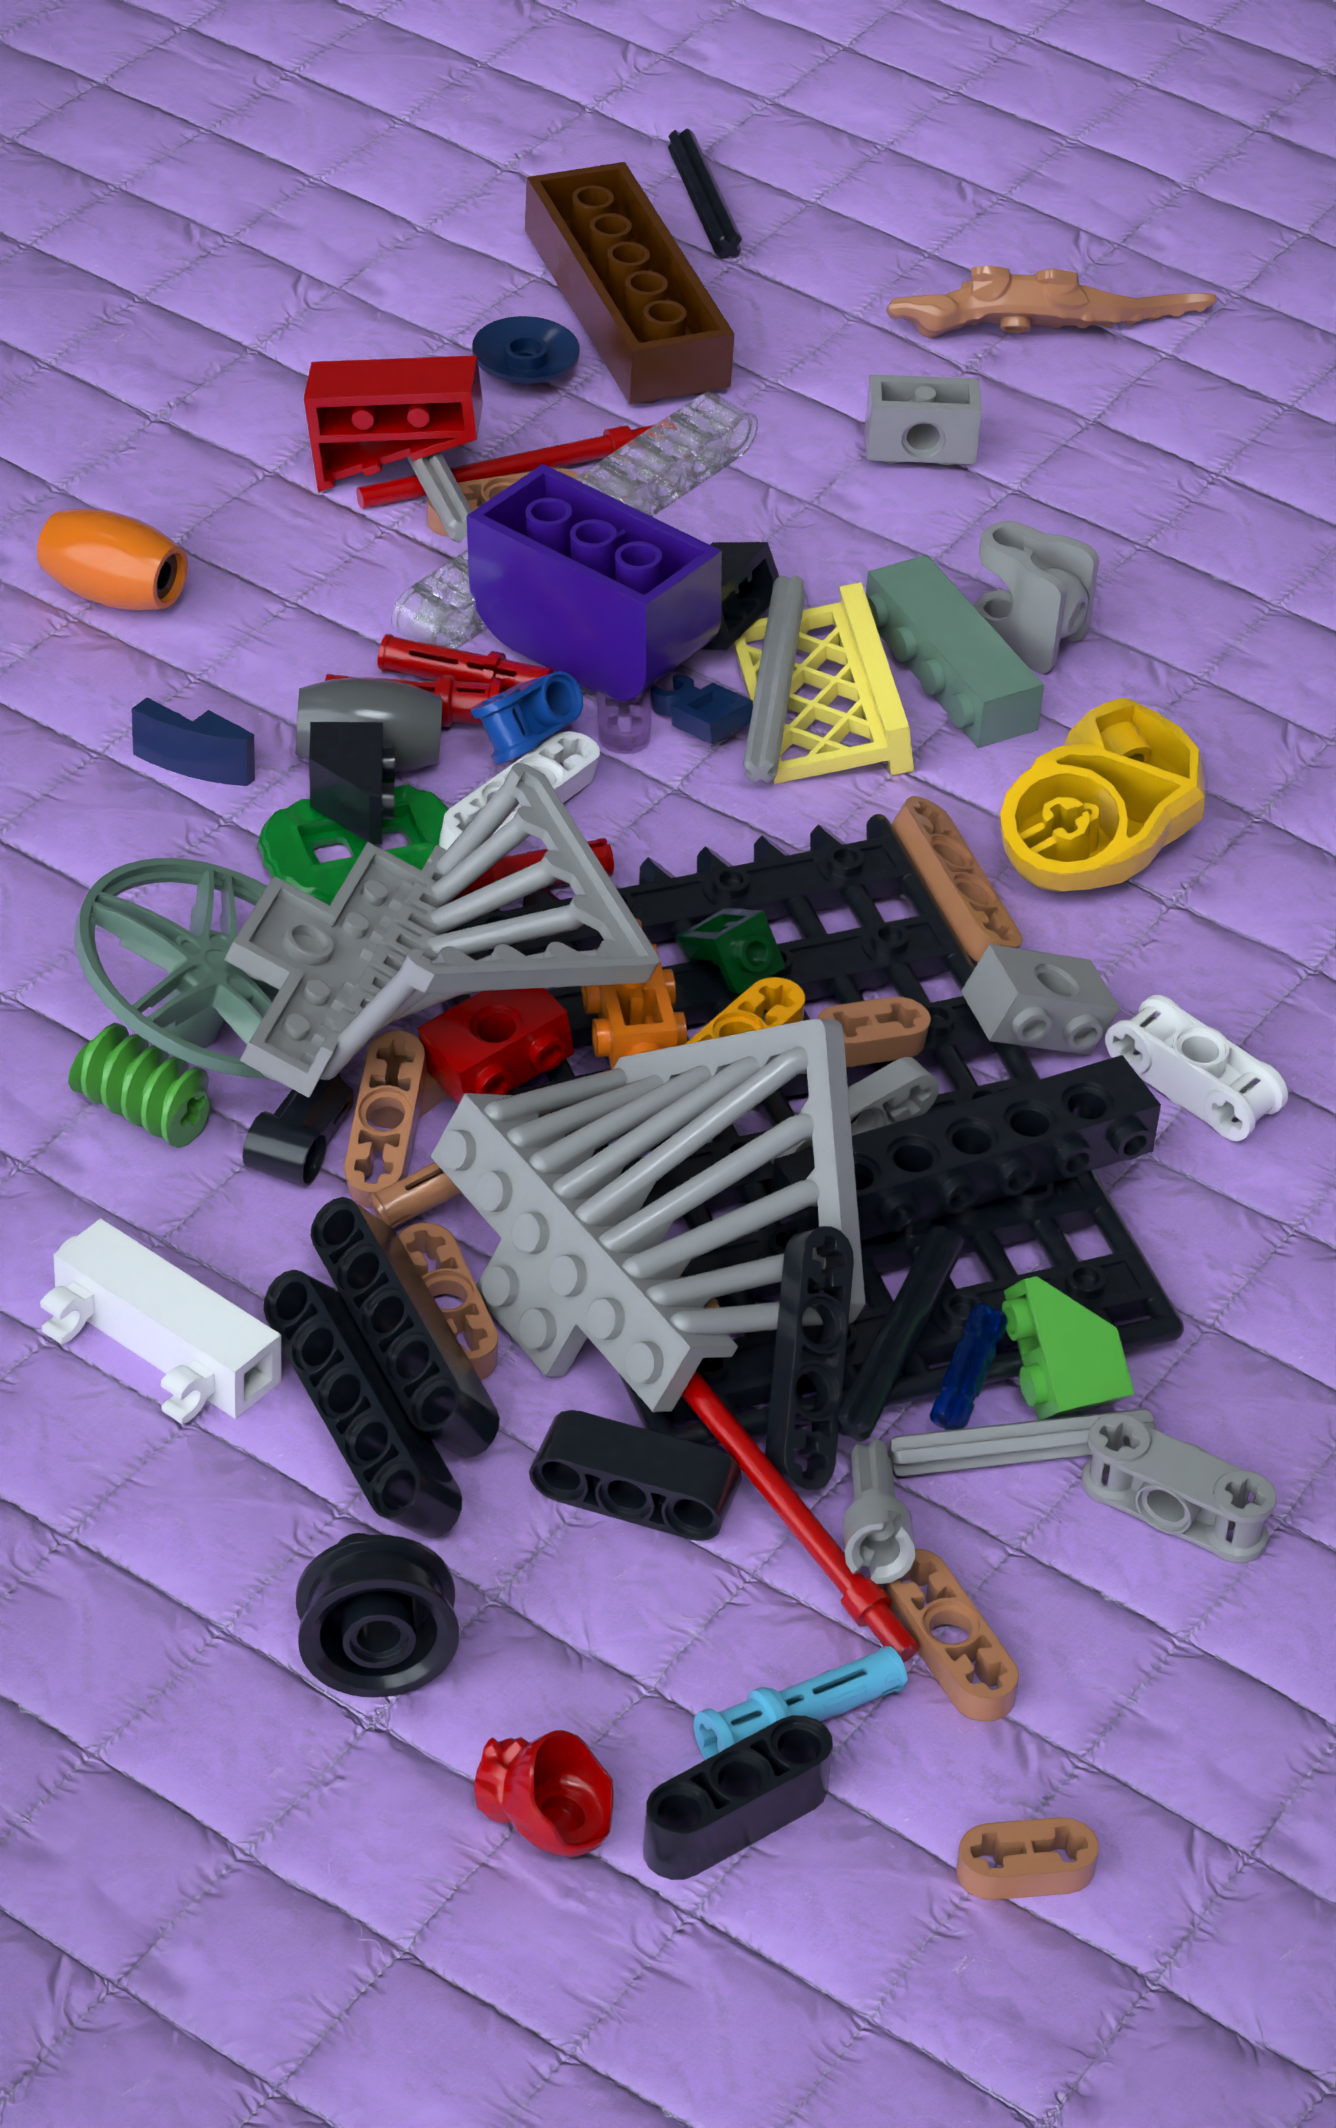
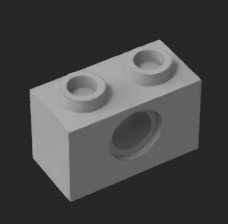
M870 375L864 428L867 461H882L888 464L902 462L937 463L943 466L976 464L982 414L979 379Z
M989 944L961 991L989 1041L1085 1055L1093 1053L1120 1010L1119 1005L1090 959Z

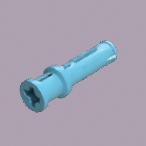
M884 1646L875 1653L833 1670L825 1671L818 1676L779 1692L773 1688L759 1687L750 1691L747 1695V1701L720 1712L707 1708L695 1715L693 1725L699 1750L704 1760L770 1724L791 1715L807 1716L817 1719L819 1722L836 1715H841L848 1710L892 1692L904 1690V1685L908 1682L907 1671L897 1651L891 1646Z

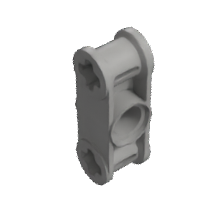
M1109 1414L1098 1418L1091 1425L1088 1434V1445L1092 1452V1458L1085 1463L1081 1477L1082 1487L1089 1497L1098 1503L1112 1506L1141 1519L1158 1531L1176 1535L1202 1547L1222 1560L1233 1563H1248L1258 1559L1265 1552L1269 1536L1264 1522L1273 1513L1277 1499L1275 1488L1268 1479L1258 1473L1244 1470L1217 1458L1197 1445L1182 1442L1146 1426L1136 1418L1128 1415ZM1125 1435L1129 1437L1128 1446H1123ZM1103 1473L1109 1474L1107 1484H1104L1102 1481ZM1249 1492H1253V1503L1247 1504ZM1234 1529L1233 1539L1228 1541V1530Z

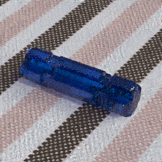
M979 1303L970 1312L963 1329L965 1334L962 1339H959L941 1384L943 1390H941L940 1395H937L929 1414L931 1422L945 1430L963 1429L967 1426L975 1407L973 1402L976 1397H979L996 1354L997 1348L995 1346L998 1340L1001 1341L1008 1324V1317L1003 1311L989 1304Z

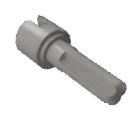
M873 1439L868 1446L858 1443L852 1450L851 1462L855 1501L846 1510L842 1526L845 1559L851 1572L858 1574L862 1566L869 1567L870 1579L876 1584L891 1583L903 1577L912 1568L916 1553L911 1513L903 1502L895 1498L892 1459L887 1456L886 1444L880 1440Z

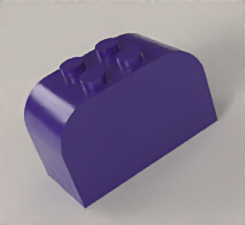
M541 464L466 516L469 588L474 606L486 627L499 641L510 649L545 667H552L555 672L562 671L568 673L575 678L578 684L601 696L616 701H627L635 698L711 642L718 634L721 624L722 550L545 464Z

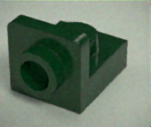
M724 908L677 935L685 958L711 960L714 965H719L728 989L732 993L746 991L757 981L768 978L782 970L785 965L765 913L762 910Z

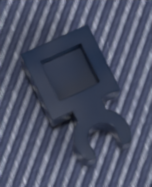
M677 674L673 676V691L663 690L657 686L650 688L653 711L659 715L671 717L672 726L704 742L713 744L729 738L735 731L750 724L753 700L715 683L699 689L695 687L692 678Z

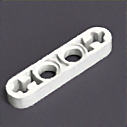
M566 731L552 735L541 745L525 754L452 806L444 814L439 846L448 850L504 784L515 763H524L545 774L560 800L564 803L589 785L594 779L600 755L599 746L590 737L577 732ZM520 804L517 805L514 809L515 811L511 812L493 835L514 818L517 810L521 807Z

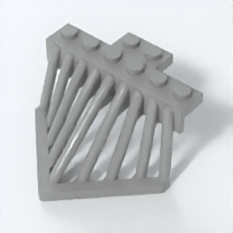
M515 763L504 784L448 850L436 844L422 871L367 842L330 906L273 876L234 939L224 959L228 963L242 969L250 977L264 981L279 989L278 994L251 1037L239 1061L260 1071L265 1077L278 1081L308 1098L320 1079L330 1080L334 1078L362 1047L385 1026L451 998L489 990L646 983L650 980L660 962L657 952L545 774L524 763ZM520 804L521 807L517 810L514 818L493 835L517 805ZM533 835L542 839L549 850L540 862L450 902L528 836ZM557 879L569 883L576 894L570 904L446 933L552 885ZM584 924L599 931L604 939L597 950L576 951L563 943L551 942L545 952L525 956L509 946L574 931ZM494 949L491 955L479 960H474L468 956V954Z
M810 1019L620 1057L612 1070L517 1095L465 1093L430 1156L502 1238L476 1286L486 1308L546 1377L566 1376L588 1337L652 1412L672 1411L703 1358L732 1357L738 1346L728 1334L777 1330L779 1302L708 1309L703 1307L712 1298L781 1282L784 1253L679 1278L685 1268L694 1258L810 1206L818 1207L819 1227L832 1226L840 1230L849 1239L853 1249L854 1268L848 1324L856 1320L865 1305L843 1027L838 1020ZM797 1074H807L809 1097L798 1115L782 1121L640 1210L656 1181ZM550 1113L545 1116L539 1117V1115ZM624 1135L623 1137H621L620 1139H618L617 1141H615L614 1143H612L611 1145H609L608 1147H606L605 1149H603L602 1151H600L592 1157L596 1149ZM667 1139L656 1149H654L652 1152H650L648 1155H646L644 1158H642L640 1161H638L636 1164H634L632 1167H630L628 1170L621 1174L623 1168L626 1165H628L629 1163H631L632 1161H634L635 1159H637L638 1157H640L641 1155H643L644 1153H646L647 1151H649L650 1149H652L653 1147ZM801 1141H813L815 1168L806 1180L789 1185L661 1243L673 1221ZM813 1248L812 1258L821 1262L822 1269H825V1258L817 1255L816 1248ZM808 1307L803 1314L802 1327L823 1325V1321L817 1311Z

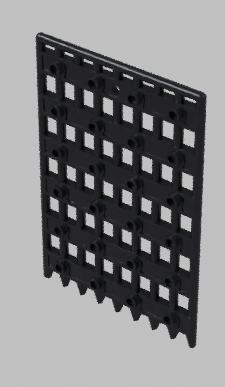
M875 814L867 821V840L846 844L831 831L818 824L810 833V851L789 855L772 840L762 835L754 844V862L736 866L731 865L718 853L705 846L697 855V873L675 877L658 862L648 857L640 866L639 885L623 888L616 887L635 919L641 920L642 930L650 943L675 939L686 960L685 963L662 967V969H672L676 1002L672 1008L673 1012L684 1013L686 1025L713 1020L744 992H730L719 965H714L711 960L685 958L677 935L724 908L762 910L767 920L790 916L802 937L800 940L777 944L785 965L782 970L768 978L778 977L793 981L802 988L805 994V1001L834 995L839 1005L861 1002L865 1000L859 990L892 983L899 997L913 999L928 1010L931 1021L924 1049L912 1058L916 1059L924 1068L938 1065L952 1091L938 1094L935 1102L926 1113L1040 1080L1038 1073L1021 1045L989 1041L964 996L930 1002L917 978L950 972L959 990L962 991L975 966L885 815ZM545 887L523 898V907L505 911L496 909L446 933L570 904L573 897L560 900ZM904 893L916 916L885 922L872 899ZM847 905L860 928L828 934L815 911ZM584 924L574 931L509 946L523 955L529 956L545 952L551 942L563 943L576 951H590L598 949L604 939L599 931ZM494 949L468 954V956L474 960H479L491 955ZM581 986L547 990L568 1013L573 1049L593 1045L592 1020L599 1019L598 1013L585 1014ZM470 994L460 995L445 1002L448 1008L451 1009L471 996ZM804 1009L803 1021L810 1020ZM997 1053L1011 1079L978 1085L964 1060ZM604 1057L610 1069L577 1076L574 1075L566 1058L555 1068L545 1071L548 1082L514 1088L506 1095H517L611 1070L609 1058ZM896 1060L846 1067L847 1084L859 1082ZM797 1074L760 1102L772 1127L789 1117L795 1116L786 1097L809 1092L807 1074ZM860 1113L851 1120V1124L859 1117ZM731 1124L712 1139L713 1142L706 1143L656 1181L640 1210L766 1131L739 1136L734 1125ZM665 1139L664 1141H662L661 1143H659L658 1145H656L655 1147H653L652 1149H650V1151L652 1152L654 1149H656L659 1145H661V1144H662L663 1142H665L667 1139ZM607 1143L606 1145L596 1149L592 1157L600 1151H602L603 1149H605L606 1147H608L609 1144ZM644 1157L637 1158L628 1165H626L623 1168L621 1174ZM769 1161L684 1214L683 1218L689 1230L714 1220L709 1211L711 1209L743 1202L747 1205L771 1194L773 1164ZM1091 1170L1074 1178L1062 1179L1027 1190L1019 1195L1007 1196L968 1208L960 1213L949 1214L919 1223L902 1231L890 1232L861 1241L865 1304L868 1309L861 1310L856 1320L848 1324L841 1406L894 1303L879 1273L912 1266L930 1229L938 1225H943L949 1231H958L964 1241L961 1247V1254L975 1252L991 1281L957 1289L949 1276L902 1371V1376L899 1377L885 1407L1018 1377L1021 1367L1024 1366L1019 1349L993 1355L991 1351L1018 1345L1017 1340L1013 1341L1006 1332L1002 1317V1305L1006 1301L1004 1290L1023 1279L1039 1277L1118 1329L1124 1352L1174 1341L1183 1334L1184 1324L1096 1172ZM778 1220L758 1231L692 1259L681 1276H692L783 1254L791 1237ZM1096 1225L1113 1254L1079 1261L1063 1232ZM1036 1238L1052 1267L1018 1275L1002 1245ZM781 1282L716 1297L715 1299L719 1307L756 1304L755 1300L780 1295ZM808 1286V1294L820 1293L819 1290L812 1291V1286ZM1147 1315L1150 1317V1319L1129 1324L1115 1325V1323ZM823 1325L802 1327L805 1336L811 1342L818 1344L823 1335ZM777 1330L741 1333L742 1337L732 1339L738 1346L732 1357L703 1358L696 1369L751 1438L767 1435L770 1406L741 1413L737 1409L770 1402ZM960 1358H964L965 1360L963 1362L945 1365L937 1368H929V1365L938 1364L946 1361H951ZM802 1374L797 1380L796 1397L799 1404L810 1412L816 1405L817 1395L803 1398L802 1394L816 1392L817 1389L814 1382L808 1376ZM620 1375L644 1429L708 1447L721 1445L702 1421L674 1428L673 1424L699 1418L682 1396L672 1411L652 1412ZM795 1425V1428L802 1427V1426H806V1425Z

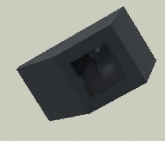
M310 722V807L366 842L382 844V819H394L395 746H383V722Z

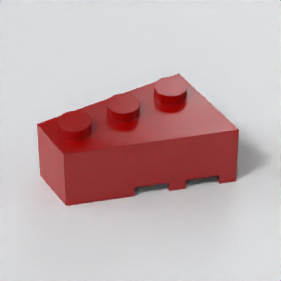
M477 355L311 362L304 394V405L318 492L333 488L336 480L363 472L366 477L381 472L382 465L409 456L414 461L477 440L483 406Z

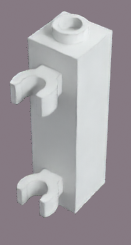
M103 1219L97 1220L78 1236H72L67 1239L59 1250L53 1254L55 1288L49 1291L40 1301L41 1308L52 1314L53 1317L42 1325V1332L60 1344H65L81 1331L87 1321L166 1373L161 1380V1387L172 1393L173 1396L162 1405V1411L181 1424L192 1420L202 1409L206 1400L236 1419L282 1381L280 1333Z

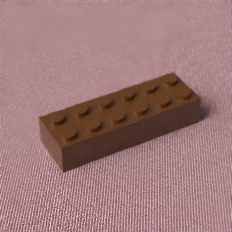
M619 162L527 177L525 231L629 405L653 403L659 399L688 394L700 395L708 391L731 387L734 332L627 164Z

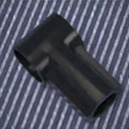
M339 1073L330 1080L320 1079L309 1098L292 1089L274 1114L264 1111L253 1121L243 1147V1164L248 1168L303 1187L310 1186L317 1177L324 1162L328 1140L353 1107V1089L345 1084Z

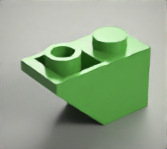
M1037 1276L1023 1279L1004 1290L1006 1301L1002 1305L1003 1323L1008 1336L1013 1341L1017 1340L1024 1364L1019 1373L1021 1391L1026 1403L1031 1407L1034 1406L1038 1420L1057 1418L1112 1405L1135 1394L1118 1329Z

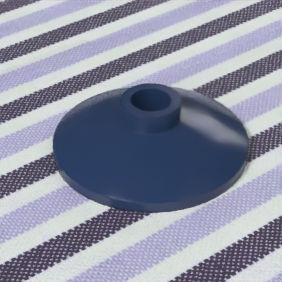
M515 316L493 321L476 333L472 343V355H477L478 366L482 370L496 378L515 383H542L560 378L576 366L580 354L579 342L569 329L554 321L531 316Z

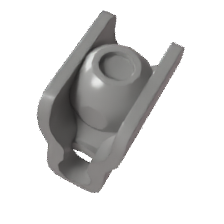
M1015 521L994 523L981 533L979 558L983 567L999 576L1009 587L1010 591L1002 589L987 592L973 606L1031 670L1038 673H1046L1056 665L1060 639L1065 638L1078 642L1089 632L1099 556L1090 545L1077 539L1062 535L1046 534Z

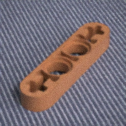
M919 796L907 798L894 818L892 826L967 954L973 960L979 962L989 944L1020 948L1023 941L1020 931L951 817L940 806L928 799Z

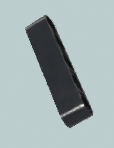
M340 1197L331 1200L320 1209L312 1223L310 1236L313 1246L410 1422L419 1431L458 1456L469 1458L479 1455L491 1445L499 1430L500 1418L497 1408L400 1238L389 1225L352 1199Z
M290 1270L283 1272L275 1278L265 1295L263 1310L266 1320L272 1329L281 1334V1347L372 1509L379 1516L420 1536L430 1539L443 1536L458 1521L462 1510V1494L433 1441L410 1422L339 1291L302 1271Z

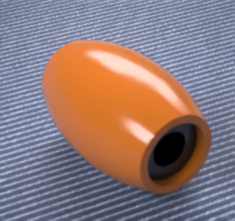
M93 508L59 510L53 513L46 521L38 540L37 559L42 570L71 592L87 600L112 608L135 611L169 608L180 596L186 582L188 558L186 552L177 543L155 527L139 519L114 511Z

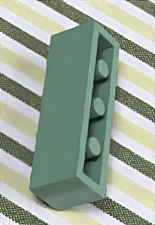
M928 555L868 571L866 597L879 635L889 645L895 658L909 668L920 681L924 691L936 699L949 714L955 727L962 729L977 748L1038 730L1044 684Z

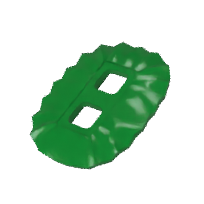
M408 784L395 787L394 819H382V834L400 832L405 836L409 845L384 851L422 871L436 844L439 845L444 814L449 808L432 792L420 791ZM300 799L285 809L275 811L266 821L260 831L257 849L261 853L263 866L270 872L271 878L276 876L330 906L367 842L310 807V799ZM339 843L345 845L351 855L348 858L320 863L314 849Z

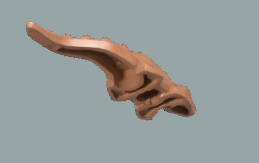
M976 266L971 268L973 280L962 282L961 289L944 295L933 294L894 298L886 308V313L894 320L904 319L912 322L923 336L933 338L952 330H959L967 325L975 326L980 322L1000 324V331L1006 333H1026L1031 331V326L1059 328L1061 326L1076 325L1078 328H1087L1090 325H1103L1109 328L1116 323L1124 322L1130 326L1134 325L1137 321L1145 319L1154 321L1162 316L1171 315L1179 317L1185 312H1202L1214 305L1217 300L1216 294L1212 293L1168 294L1133 298L1080 285L1078 273L1045 269L1038 271L1034 275L1011 274L1010 270L1004 267Z

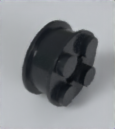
M353 1533L343 1537L338 1544L320 1553L305 1568L296 1588V1609L301 1622L298 1631V1646L300 1656L306 1668L326 1686L345 1694L360 1697L395 1696L415 1690L432 1681L452 1661L459 1643V1624L453 1609L455 1603V1584L449 1567L429 1547L414 1540L393 1535Z

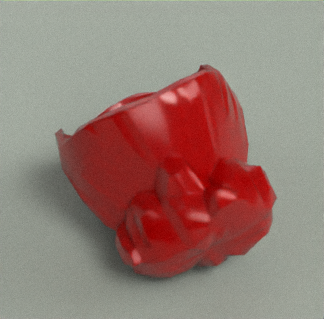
M554 1730L532 1742H528L522 1737L516 1739L507 1738L499 1742L495 1738L488 1740L483 1748L482 1758L473 1782L477 1809L481 1810L490 1820L503 1824L512 1822L517 1831L536 1848L558 1856H581L600 1847L604 1843L611 1830L614 1797L613 1780L586 1742L578 1735L564 1730Z

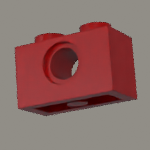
M545 988L481 991L417 1028L419 1040L422 1042L425 1051L427 1072L457 1105H459L465 1093L506 1095L509 1091L540 1073L555 1068L563 1060L574 1054L568 1013Z

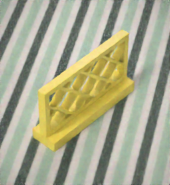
M862 582L839 586L841 598L839 603L803 610L797 649L811 654L801 664L794 663L787 709L797 712L799 715L789 725H784L777 775L773 779L774 784L887 761L891 776L914 771L909 724ZM768 617L757 619L733 643L748 698L753 700V703L762 650L748 646L747 642L764 639ZM834 625L835 627L824 640L806 635L810 629ZM826 659L845 665L836 676L817 670ZM804 683L822 689L813 700L794 694ZM838 695L856 701L847 713L828 707V705ZM815 719L834 726L824 737L805 731ZM849 732L871 739V743L852 747L840 744ZM792 744L811 750L807 756L781 761L782 754Z

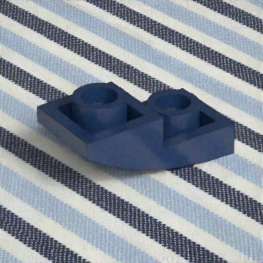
M148 697L132 708L133 755L166 770L204 781L248 786L255 781L253 733L210 710H207L197 719L191 721L178 712L172 711Z

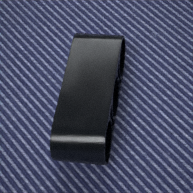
M576 1410L562 1411L554 1417L529 1471L530 1480L534 1487L544 1496L554 1501L697 1541L710 1540L719 1534L742 1480V1472L736 1461L726 1453L715 1448Z
M791 1715L782 1718L656 1787L650 1793L646 1802L643 1858L649 1869L658 1876L670 1880H685L700 1874L815 1810L823 1803L828 1792L833 1742L832 1735L827 1727L817 1719L807 1716Z

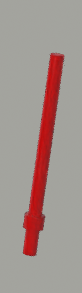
M669 422L632 430L628 425L605 429L603 436L450 468L457 483L531 472L541 464L551 468H559L606 457L611 462L633 458L635 451L672 444L674 442V433ZM416 475L361 486L356 489L357 500L361 509L427 496Z
M696 1370L681 1396L727 1453L736 1461L740 1469L843 1595L841 1605L859 1627L868 1626L883 1646H891L897 1651L903 1663L911 1659L919 1650L920 1645L890 1609L892 1599L880 1584H876L870 1577L865 1578L860 1571L858 1574L851 1572L846 1564L845 1552Z

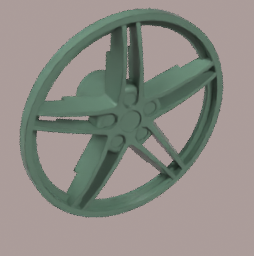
M179 858L139 860L115 868L102 876L87 893L77 915L74 930L75 948L80 966L91 987L102 1002L131 1030L161 1050L179 1059L229 1075L267 1078L260 1071L239 1061L241 1057L205 1049V1047L212 1045L216 1041L225 1021L248 1045L272 1004L268 996H276L279 992V989L264 981L250 977L242 969L224 960L237 936L234 896L255 906L267 885L247 875L219 865ZM173 882L197 885L196 904L191 910L190 931L149 909L116 896L131 888L152 883ZM214 889L221 891V932L210 929ZM98 925L121 938L122 940L119 945L163 968L170 975L131 1005L114 987L102 967L96 950L95 926ZM165 998L162 1006L148 1017L142 1014L147 1008L154 1007Z

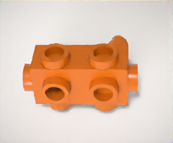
M636 919V921L638 922V924L640 925V927H641V929H642V922H641V920ZM651 944L658 954L656 944ZM659 962L650 980L646 983L581 986L585 1014L598 1013L599 1019L592 1020V1042L595 1056L608 1057L611 1070L615 1067L620 1057L680 1046L687 1042L684 1013L673 1012L672 1008L676 1002L672 969H662L661 962Z

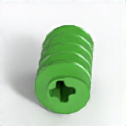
M114 1022L106 1026L94 1039L83 1046L70 1068L68 1084L73 1091L84 1093L92 1102L104 1104L107 1110L114 1114L124 1115L131 1124L144 1127L149 1134L164 1138L173 1147L181 1148L195 1140L202 1132L211 1110V1100L206 1094L209 1083V1076L206 1070L199 1067L189 1069L187 1061L175 1056L169 1058L167 1052L155 1045L149 1047L148 1041L138 1034L134 1033L129 1036L127 1027Z

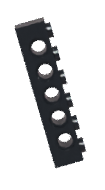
M1120 1055L852 1135L860 1242L890 1232L902 1231L919 1223L949 1214L960 1213L971 1207L1007 1196L1019 1195L1036 1187L1066 1178H1074L1091 1170L1124 1160H1132L1143 1154L1153 1152L1161 1104L1125 1057ZM813 1147L774 1159L771 1194L796 1182L806 1180L815 1168ZM807 1207L779 1221L792 1238L793 1235L801 1231L819 1227L818 1207Z

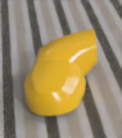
M1119 698L1106 702L1088 711L1069 731L1064 741V746H1058L1037 757L1031 768L1024 772L1006 792L1000 813V830L1005 854L1020 877L1043 890L1055 892L1090 890L1123 883L1147 868L1162 847L1178 839L1203 819L1205 805L1204 760L1199 748L1183 729L1156 711L1129 698Z

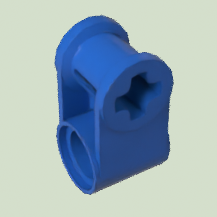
M558 671L514 685L508 690L473 706L470 712L473 718L481 720L495 750L491 758L494 764H500L533 750L541 745L545 738L574 722L581 715L583 695L575 678L568 673Z

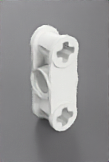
M1152 995L1144 1000L1138 1009V1014L1129 1021L1120 1020L1114 1023L1105 1034V1044L1112 1058L1123 1055L1142 1080L1166 1095L1174 1104L1187 1109L1212 1126L1221 1136L1231 1141H1241L1247 1138L1253 1132L1255 1122L1265 1114L1272 1115L1280 1111L1288 1101V1090L1285 1081L1271 1065L1257 1060L1227 1040L1219 1031L1206 1026L1163 995ZM1156 1013H1160L1157 1018L1154 1017ZM1136 1051L1140 1052L1137 1056L1134 1055ZM1256 1079L1260 1080L1257 1084L1253 1083ZM1236 1117L1239 1119L1237 1122L1232 1121Z

